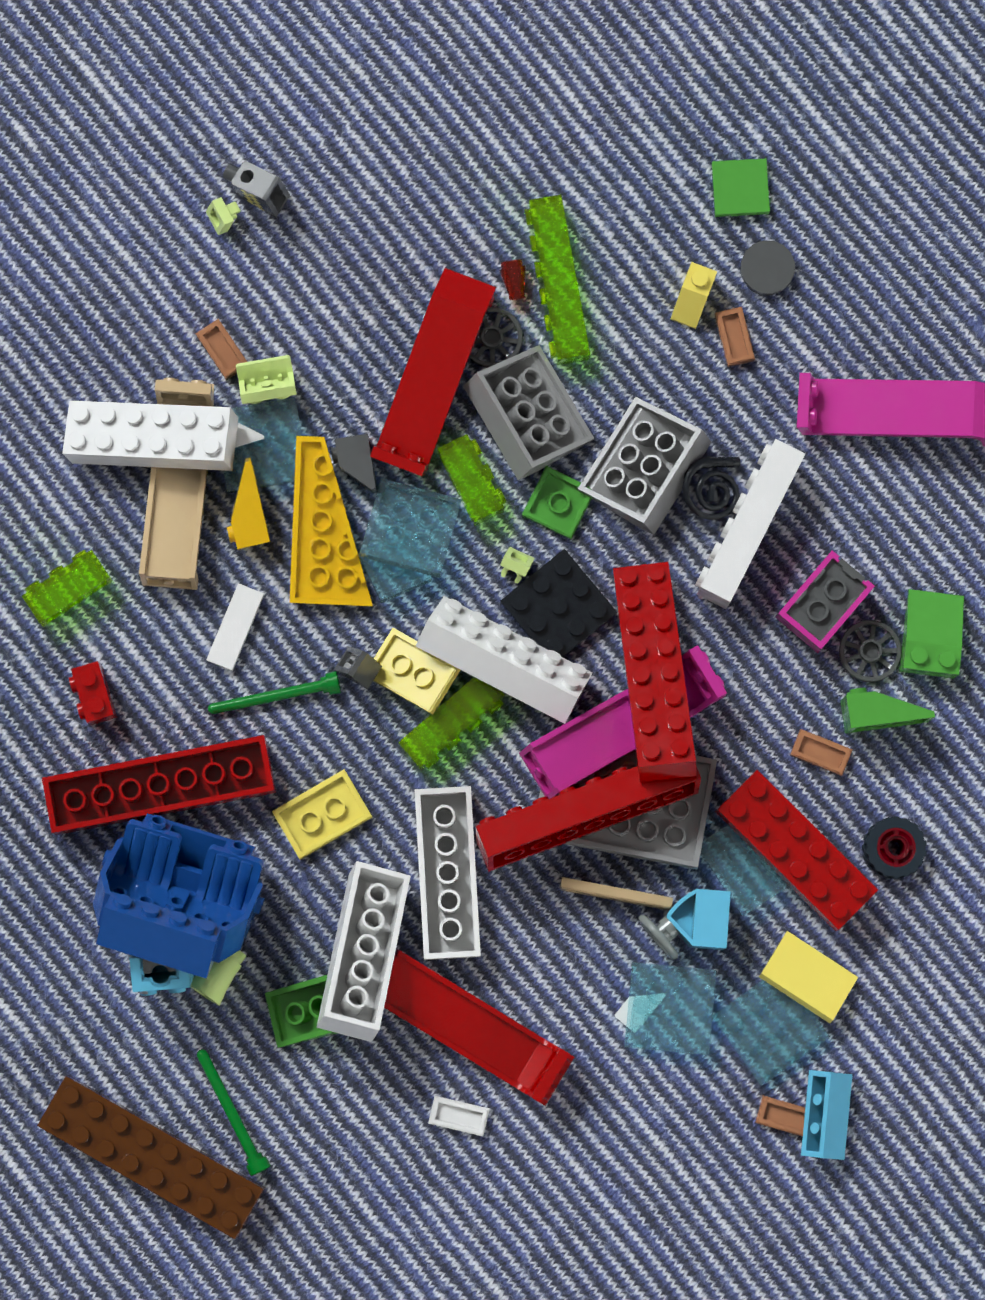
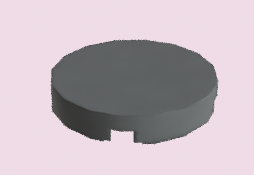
M763 240L753 244L745 251L740 263V274L751 291L759 295L772 296L790 285L795 274V261L791 252L784 245L776 241Z

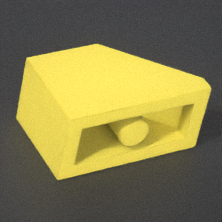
M691 262L670 320L694 329L697 328L717 271Z

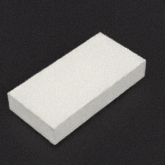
M434 1096L428 1124L484 1136L490 1108Z

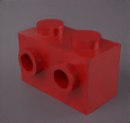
M96 661L71 669L73 676L69 677V683L73 694L78 692L81 703L76 704L80 719H86V722L91 726L117 718L102 665Z

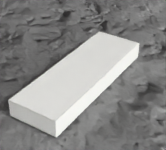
M238 583L206 659L208 662L231 671L234 670L263 600L264 593Z

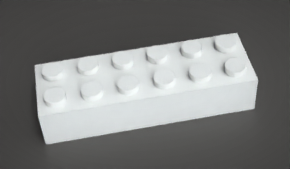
M69 401L62 454L72 464L232 471L239 418L231 407Z
M775 439L772 446L766 444L757 464L761 465L760 470L754 468L745 486L749 490L748 494L741 493L732 511L737 515L735 519L729 517L720 537L724 538L723 543L717 542L709 556L708 561L712 563L710 569L704 566L695 586L699 587L697 595L727 609L805 453Z
M445 596L427 620L416 644V647L564 724L567 722L592 675V672L586 670L581 664L572 663L561 657L559 653L547 650L536 644L534 640L522 637L511 631L509 627L497 624L486 618L484 614L474 612L462 606L459 601Z
M471 786L415 789L424 960L481 957Z
M356 861L348 876L316 1028L372 1042L379 1032L410 875Z

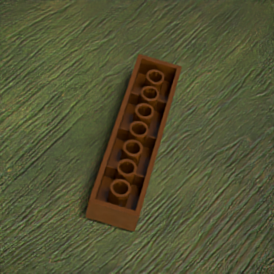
M70 1075L65 1076L37 1125L233 1239L239 1236L266 1188Z

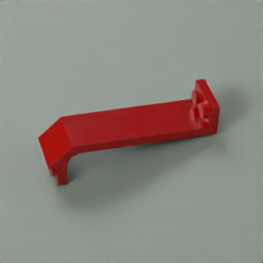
M444 269L430 299L377 445L373 446L370 457L420 476L426 474L482 321L488 308H491L494 302L495 286L450 269Z
M396 949L384 1008L546 1106L575 1057Z

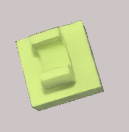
M222 197L213 200L206 210L218 235L228 232L234 219L237 218L236 214L241 212L236 202L225 205Z
M509 547L500 566L504 567L501 571V576L505 577L509 570L516 572L515 583L518 584L523 576L526 577L535 558Z

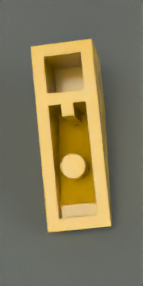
M251 457L245 458L231 516L232 526L227 527L230 543L236 542L237 549L270 542Z

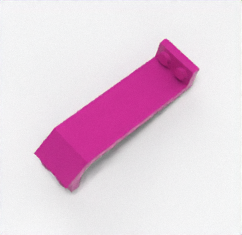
M800 373L797 428L802 435L972 438L980 440L985 447V383L945 380L814 379L811 373Z
M698 645L682 655L690 718L725 697L727 693L724 689L723 680L715 674L710 666L707 654L701 651ZM628 689L535 740L519 753L544 796H548L549 799L558 796L561 790L571 787L635 750Z

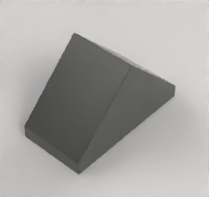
M348 646L334 670L368 690L382 665L365 651Z

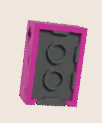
M833 550L775 617L817 653L820 652L875 587L870 581L867 580L865 582V577L842 558L839 560L840 556Z

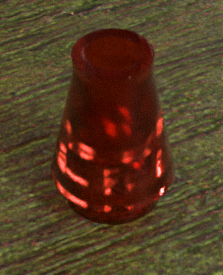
M522 259L501 262L499 272L508 292L509 301L526 298V265L523 266Z

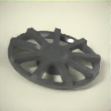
M497 307L488 308L487 312H498L494 325H489L486 315L484 316L483 323L485 328L483 330L479 329L478 334H480V337L476 338L474 343H482V347L475 355L471 353L469 356L473 363L486 368L499 363L495 362V349H499L508 359L518 355L523 342V333L518 320L508 311ZM502 314L512 320V323L500 329L498 326ZM516 327L518 339L504 337V333ZM503 342L517 344L511 355L502 346ZM486 349L490 350V363L479 360V357Z
M865 620L852 625L844 633L839 646L840 662L845 670L855 679L864 682H878L889 677L898 667L902 655L901 643L894 630L888 625L875 620ZM871 625L870 638L868 640L864 638L859 627ZM876 626L888 631L879 641L874 639ZM853 631H855L860 639V645L846 641ZM892 636L897 648H882L881 645ZM844 647L856 649L858 653L845 658ZM883 653H897L893 665L882 658ZM860 658L862 662L857 672L850 668L848 662ZM876 661H879L889 670L878 676ZM867 663L871 665L873 677L861 675Z

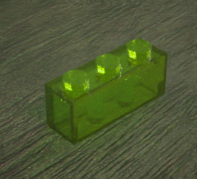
M468 434L437 448L438 455L474 526L504 512L503 504L507 503L500 488H494L491 482L494 475L487 463L482 464L478 456L482 452L475 439L470 440Z
M92 549L88 552L83 550L72 557V563L66 567L62 565L56 567L49 572L48 579L42 583L36 581L25 589L26 593L22 595V598L43 627L113 581Z

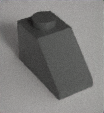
M368 434L335 439L336 447H331L333 463H338L342 472L367 490L377 493L373 458L370 457L372 452Z

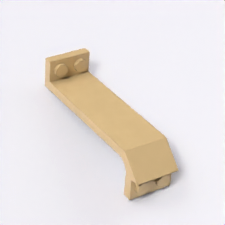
M164 378L155 382L157 404L214 407V384H209L202 380L184 382L175 378ZM151 467L139 568L142 586L198 589L197 563L208 470Z

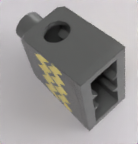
M244 161L240 168L229 164L223 173V178L231 182V186L239 197L277 218L290 197L280 177L247 161Z

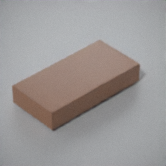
M742 307L716 312L715 319L727 367L754 361L755 358Z
M219 319L195 333L226 380L237 374L236 364L247 362Z
M800 729L790 756L842 776L852 749Z
M762 1095L755 1123L803 1136L805 1107Z

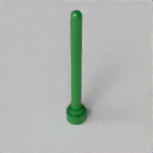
M337 671L325 673L324 677H320L321 680L212 703L208 706V712L210 714H218L321 691L324 694L341 693Z
M204 1049L199 1050L197 1058L248 1157L246 1168L252 1177L271 1167L266 1156L263 1157L261 1152H257L207 1051Z

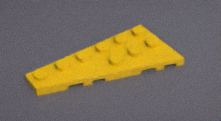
M296 436L289 603L373 606L325 437Z

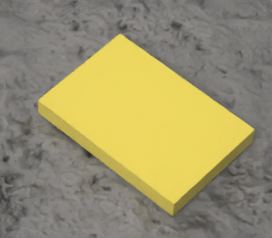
M392 628L374 657L382 665V668L373 681L433 715L461 670L416 647L418 641Z
M345 769L272 811L300 860L373 818Z
M788 931L782 937L759 975V978L828 1023L834 1020L858 979L856 975Z

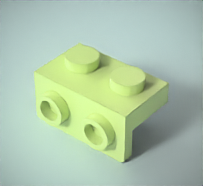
M289 355L236 364L242 404H258L264 400L286 399L297 395Z

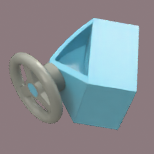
M695 889L681 898L669 910L667 916L659 921L658 926L643 914L639 916L638 920L656 944L673 960L678 958V952L670 941L677 935H680L689 948L724 950L727 948L731 891Z

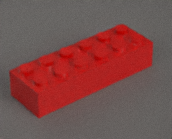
M758 770L715 811L834 931L839 930L878 891Z

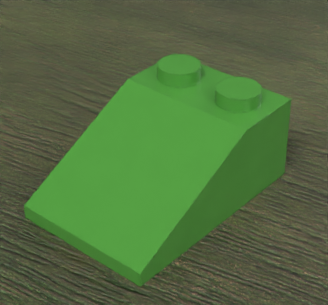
M908 589L899 672L953 679L959 675L962 653L964 596Z
M866 688L851 689L840 700L845 734L928 723L935 718L934 711L875 691L867 692Z
M327 975L265 993L277 1048L337 1034L316 1028Z

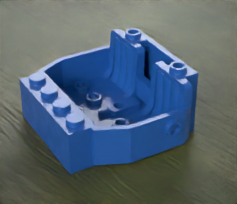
M147 813L143 822L134 819L129 820L125 828L124 837L117 839L112 850H106L102 861L103 867L100 871L93 901L97 924L100 926L96 944L207 979L214 962L220 963L241 950L255 914H260L265 899L260 897L263 887L260 879L264 864L263 860L254 857L255 847L243 841L212 834L167 820L159 815Z

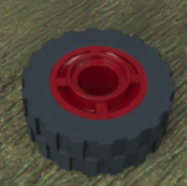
M894 816L882 819L871 826L863 838L862 850L864 852V861L866 860L870 870L872 869L876 875L883 876L885 879L895 880L907 877L915 873L917 868L922 866L924 862L923 859L927 853V843L924 840V834L922 830H919L917 824L910 822L907 818L902 819ZM891 840L898 842L900 845V853L897 856L892 855L888 850Z

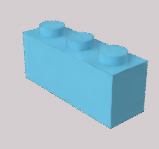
M809 1070L801 1149L802 1156L845 1160L852 1074Z

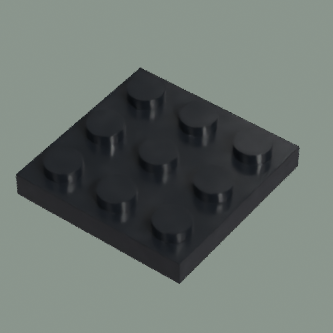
M565 549L500 600V603L530 639L547 650L559 653L561 657H565L617 614L614 607Z

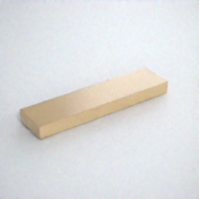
M562 877L560 884L562 891L663 910L672 908V897Z

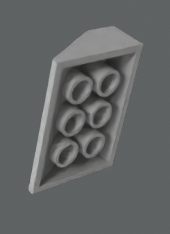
M540 345L477 372L463 386L517 480L540 471L594 440L592 433Z
M635 397L578 487V490L628 522L654 535L682 491L684 475L689 466L703 457L712 442L702 429Z

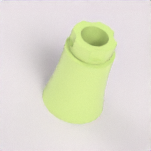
M239 950L220 963L214 962L207 979L195 975L190 987L209 1001L220 1006L232 980L242 967L240 964L244 961L246 955Z

